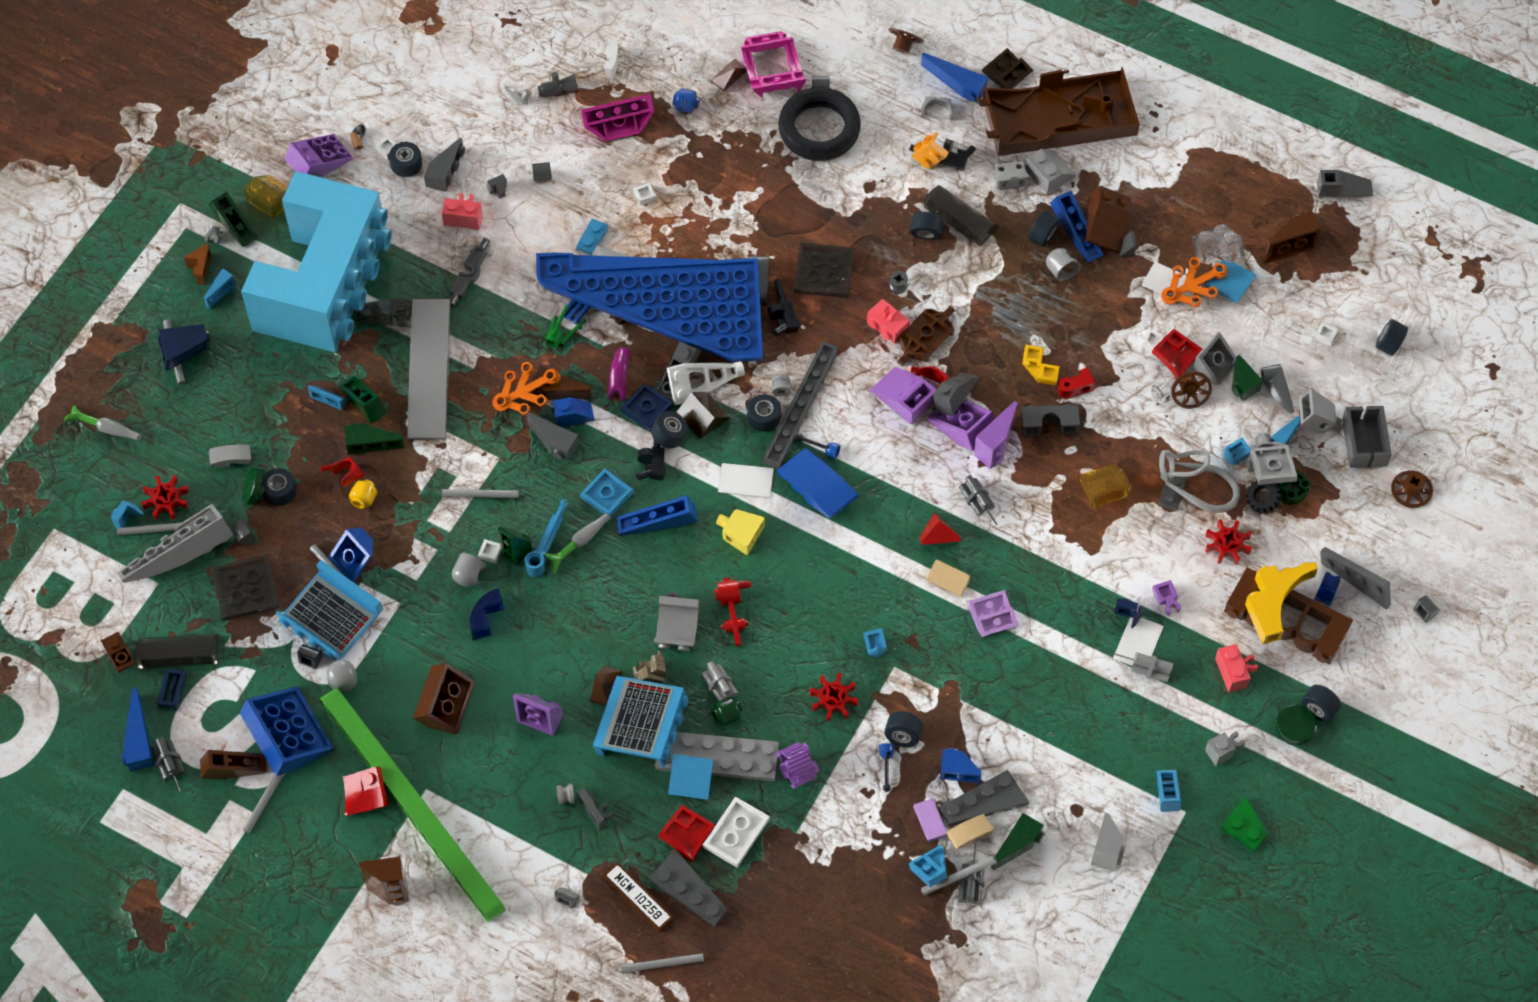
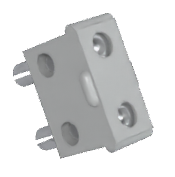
M1013 155V162L1002 164L999 157L998 160L997 157L994 159L996 189L1001 190L1028 185L1029 174L1026 173L1024 162L1019 161L1018 155Z

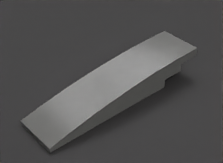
M450 299L412 300L408 440H446L450 359Z

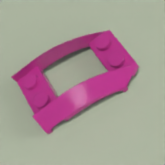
M779 31L751 36L745 39L744 46H741V51L751 86L756 94L763 98V93L765 92L770 93L796 87L799 92L806 79L803 76V71L797 57L793 37L788 38L786 33ZM784 47L790 72L758 77L751 52Z

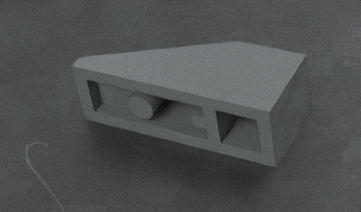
M962 372L942 382L933 394L936 412L953 416L979 380V376Z
M528 412L526 415L527 423L544 446L556 459H563L568 462L579 445L578 435Z

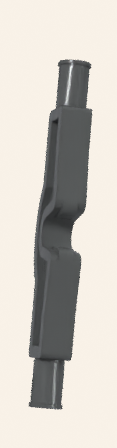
M483 238L479 246L475 245L471 254L464 262V267L471 272L458 273L455 283L450 290V306L454 307L458 299H463L469 286L479 278L481 273L480 266L487 255L486 248L490 243L488 238Z

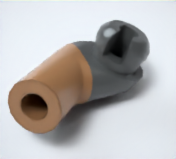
M363 124L355 127L350 134L354 149L357 151L363 148L361 139L366 132V127Z

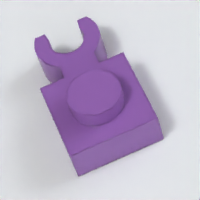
M1169 580L1153 585L1152 590L1159 605H1166L1165 613L1170 616L1171 607L1175 608L1177 613H1179L1181 606L1175 601L1178 600V594L1172 581Z

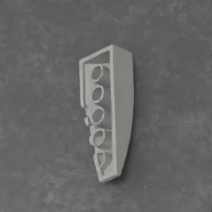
M211 504L174 528L176 532L169 537L167 535L160 539L161 543L157 547L148 548L143 558L134 559L117 574L123 583L164 573L203 554L209 553L218 544L227 542L233 534L223 517Z

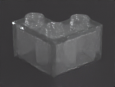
M1226 224L1217 225L1215 228L1202 231L1192 237L1195 256L1204 263L1219 256L1228 263L1245 257L1243 238Z

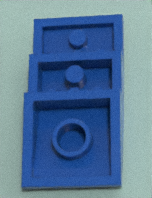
M806 448L777 470L778 475L788 481L792 489L805 498L806 503L829 519L859 497L833 469Z

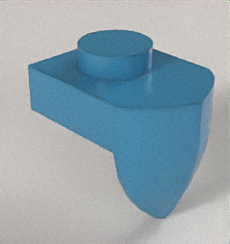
M1243 437L1224 447L1225 461L1231 465H1237L1250 456V447Z
M123 500L118 508L114 509L111 519L116 528H123L131 514L143 516L144 513L135 504Z
M883 629L863 633L868 654L875 658L883 656L887 651Z

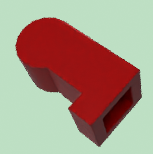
M1088 367L1081 369L1080 375L1072 378L1064 377L1059 381L1058 394L1060 397L1069 399L1094 391L1095 382Z

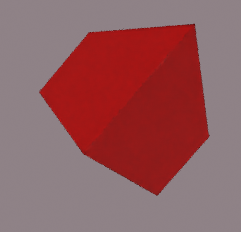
M934 513L920 536L922 545L960 541L958 533L936 513Z

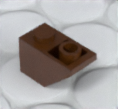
M119 631L101 640L110 661L118 673L136 664Z

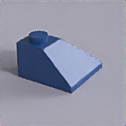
M362 527L346 529L328 558L346 578L355 583L373 555V540Z

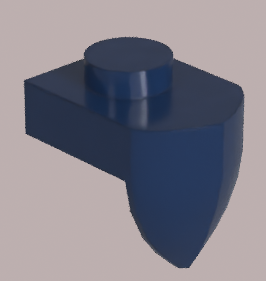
M1118 598L1114 614L1133 618L1131 628H1134L1141 619L1144 609L1139 603H1135L1130 599Z

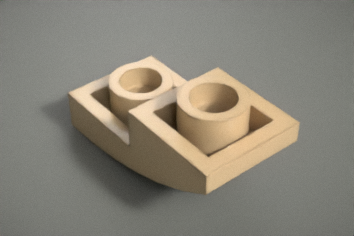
M982 814L957 825L946 834L955 848L960 849L972 845L976 839L991 835L994 829L985 815Z

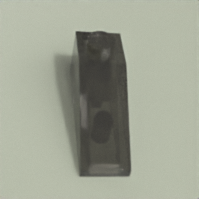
M393 298L365 303L361 311L358 310L356 321L411 328L412 300Z

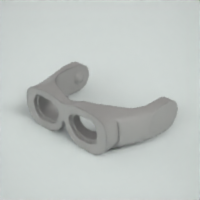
M925 97L921 107V118H923L924 110L927 107L939 103L950 111L949 117L950 120H953V106L950 98Z

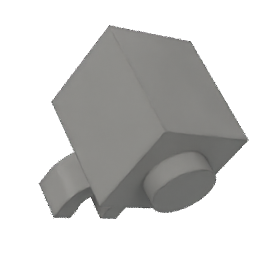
M1237 731L1232 733L1230 738L1224 732L1207 742L1205 752L1215 766L1233 758L1235 749L1244 747L1245 742L1243 740L1240 742L1234 741L1239 735Z

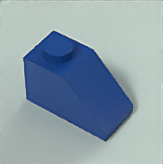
M573 397L553 401L556 423L560 427L595 421L592 405L589 402Z
M955 748L943 749L940 779L980 784L981 771L963 751Z

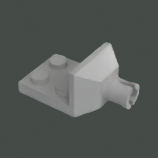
M1262 433L1256 435V444L1250 449L1248 472L1255 471L1258 485L1297 481V473L1289 446L1279 442H1271L1268 433H1264L1265 440Z

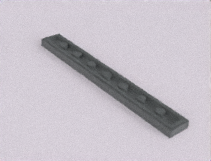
M822 341L762 460V464L775 469H779L782 466L839 352V347Z

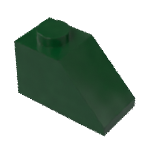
M1239 354L1236 356L1231 388L1235 396L1245 401L1261 390L1263 380Z

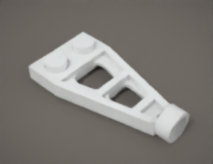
M741 361L735 363H683L667 368L673 403L675 405L684 403L691 392L708 393L736 377L745 375L744 366ZM720 369L722 377L710 382L708 371ZM701 372L704 377L703 385L692 389L689 374Z

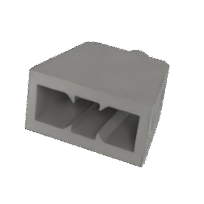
M1312 388L1299 398L1301 425L1321 433H1326L1331 427L1335 429L1340 427L1342 419L1336 416L1333 402Z

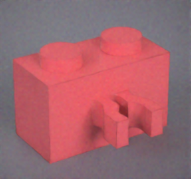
M459 193V200L445 198L442 209L443 225L479 230L483 217L481 203L473 202L474 196L472 194L469 195V199L466 201L464 200L463 193Z
M884 299L880 300L867 312L868 325L872 329L879 331L886 340H890L894 344L898 341L899 336L910 326V320Z
M1237 644L1219 648L1215 658L1228 693L1246 689L1250 681L1248 672L1258 670L1257 664H1247L1254 661V655H1249L1243 659Z

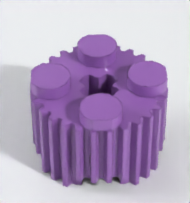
M797 742L776 752L777 758L780 757L782 762L779 765V770L785 780L789 778L792 783L790 785L792 789L814 780L816 773L819 772L818 765L815 761L812 762L809 757L810 749L806 743L801 744Z

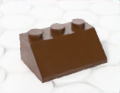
M447 663L431 666L413 719L427 728L457 734L475 681Z
M400 856L359 862L366 889L389 905L399 906L409 902L407 878Z

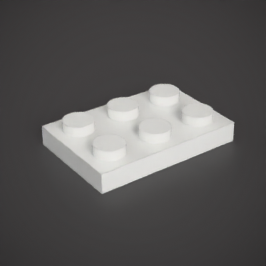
M735 797L704 842L703 848L738 868L768 823L770 816Z

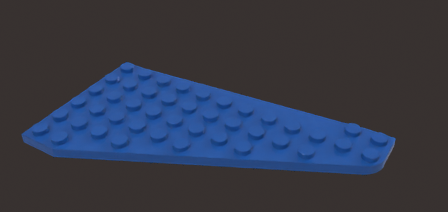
M558 252L536 253L537 280L541 287L548 291L731 362L763 361L758 258L710 260L573 255V253Z

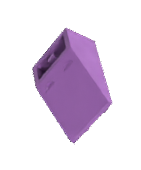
M335 134L291 142L285 156V160L294 171L309 175L317 172L323 177L354 158Z
M895 366L870 389V392L912 425L935 404L933 394L937 389L925 379Z

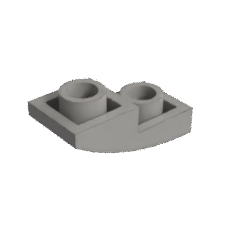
M227 445L209 449L210 466L229 468L230 463L250 464V445Z

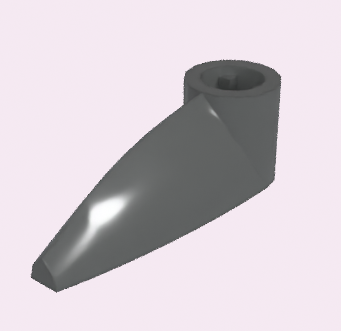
M1275 364L1261 367V378L1271 395L1286 411L1294 413L1293 403L1282 366Z

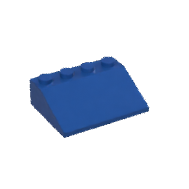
M298 686L246 699L240 711L241 717L276 776L295 771L334 750L332 743Z

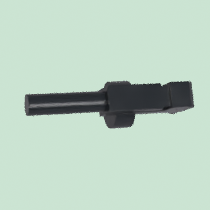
M946 139L943 148L949 153L939 163L955 167L959 171H964L968 158L976 151V148L971 145L967 150L958 149L957 153L952 152L954 141ZM911 144L909 151L914 152L913 148L915 145Z
M775 279L774 285L780 302L771 305L767 310L770 319H779V327L773 330V334L778 336L783 332H797L800 328V321L796 319L792 301L786 299L781 279Z
M655 440L652 449L642 448L638 450L637 459L640 463L645 464L644 471L636 473L637 480L650 477V479L662 481L666 475V468H664L665 448L657 444Z

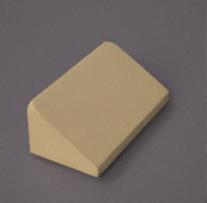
M935 560L926 581L961 597L970 582V575L939 560Z

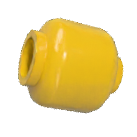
M369 480L357 481L349 493L351 504L359 509L370 507L377 496V489L374 487V483Z

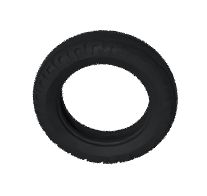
M813 87L799 91L787 100L780 112L778 127L783 142L794 154L808 160L827 161L842 156L853 147L860 133L861 120L855 104L845 94L831 88ZM812 107H826L840 114L845 126L842 132L831 140L812 141L803 137L796 130L794 123L797 116L804 110Z

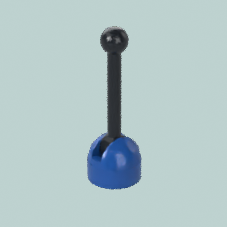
M802 434L796 436L797 441H805L824 448L825 453L829 457L836 459L839 455L840 444L831 442L824 445L807 439Z
M890 743L879 745V755L885 759V785H883L885 792H889L891 789L889 785V759L893 757L895 752V745Z

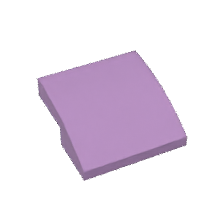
M1005 590L967 602L981 637L1019 625L1013 607H1010Z

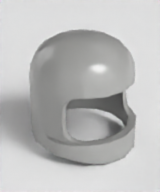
M1057 248L1051 251L1046 258V266L1058 281L1072 278L1081 269L1080 263L1075 258H1071L1070 253L1064 248ZM1074 262L1075 267L1070 273H1066L1062 269L1067 264Z
M462 553L452 570V578L460 586L473 587L478 582L479 572H483L487 565L473 555Z
M337 660L329 666L327 677L328 684L332 689L337 688L341 693H346L355 687L357 673L352 663L347 660Z

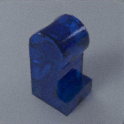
M1326 571L1314 600L1331 606L1341 577L1331 575Z

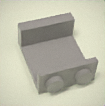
M668 596L659 597L660 608L656 638H654V643L658 645L659 649L669 650L670 647H677L679 651L689 652L690 649H694L700 605L699 600Z

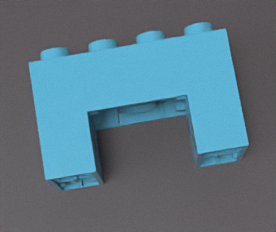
M295 171L282 199L292 242L308 245L297 272L254 261L241 293L252 331L336 353L341 340L349 341L354 328V321L351 319L354 309L361 311L365 305L367 291L363 288L367 279L374 281L377 277L380 263L379 259L376 258L379 251H387L390 246L392 230L386 228L388 210L382 208L379 192Z

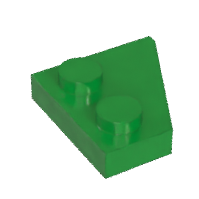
M1245 797L1221 827L1253 851H1256L1267 836V832Z

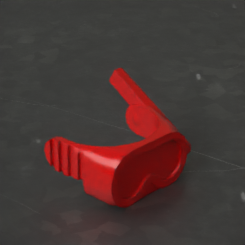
M936 366L907 367V370L914 372V375H923V377L937 382L939 385L936 389H938L942 382L950 379L946 373Z
M350 457L338 463L320 467L321 472L331 470L334 474L347 467L350 472L342 479L341 483L343 486H348L355 479L360 480L365 475Z

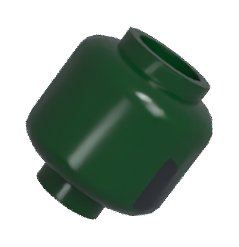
M726 697L714 703L711 713L717 724L720 723L723 726H727L740 719L742 706L738 700L735 701L732 697Z

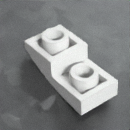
M613 39L611 44H608L605 49L607 61L604 70H606V78L611 80L614 79L618 67V44L616 39Z

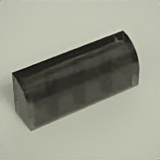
M941 185L933 188L924 198L925 209L941 216L945 223L980 247L999 228L995 222Z
M219 634L138 638L136 647L137 664L139 668L219 664Z

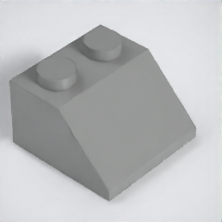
M1040 149L1026 159L1025 169L1046 194L1076 177L1075 173L1053 150Z
M1107 813L1104 815L1091 865L1115 871L1116 865H1121L1126 846L1122 845L1124 838L1111 816Z

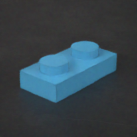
M591 219L576 246V250L592 255L596 246L600 245L609 229L608 224Z

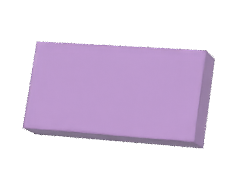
M933 798L914 804L913 808L928 843L946 837L947 831Z

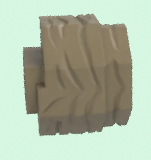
M657 651L658 656H651V661H640V667L634 666V678L659 684L663 683L666 678V669L662 651Z

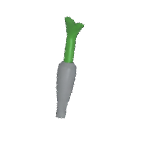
M76 405L72 407L71 414L65 417V422L81 420L97 426L100 432L131 438L137 441L141 437V434L109 418L102 417L97 419L83 414Z
M607 513L576 532L572 536L571 542L557 554L545 553L546 558L550 560L553 574H556L563 558L575 548H581L586 545L601 527L610 520V516Z

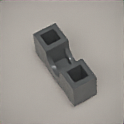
M1029 405L1021 408L1022 436L1041 435L1042 425L1046 422L1055 423L1059 427L1060 435L1079 434L1080 417L1078 405Z

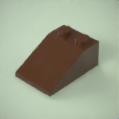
M1099 186L1092 192L1088 199L1086 242L1118 253L1131 213V197L1103 186Z
M1312 211L1302 212L1294 216L1268 241L1263 260L1264 264L1315 249L1321 228Z

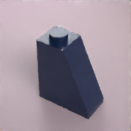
M204 324L159 329L158 343L165 371L206 350L207 342H210L209 332L205 331Z

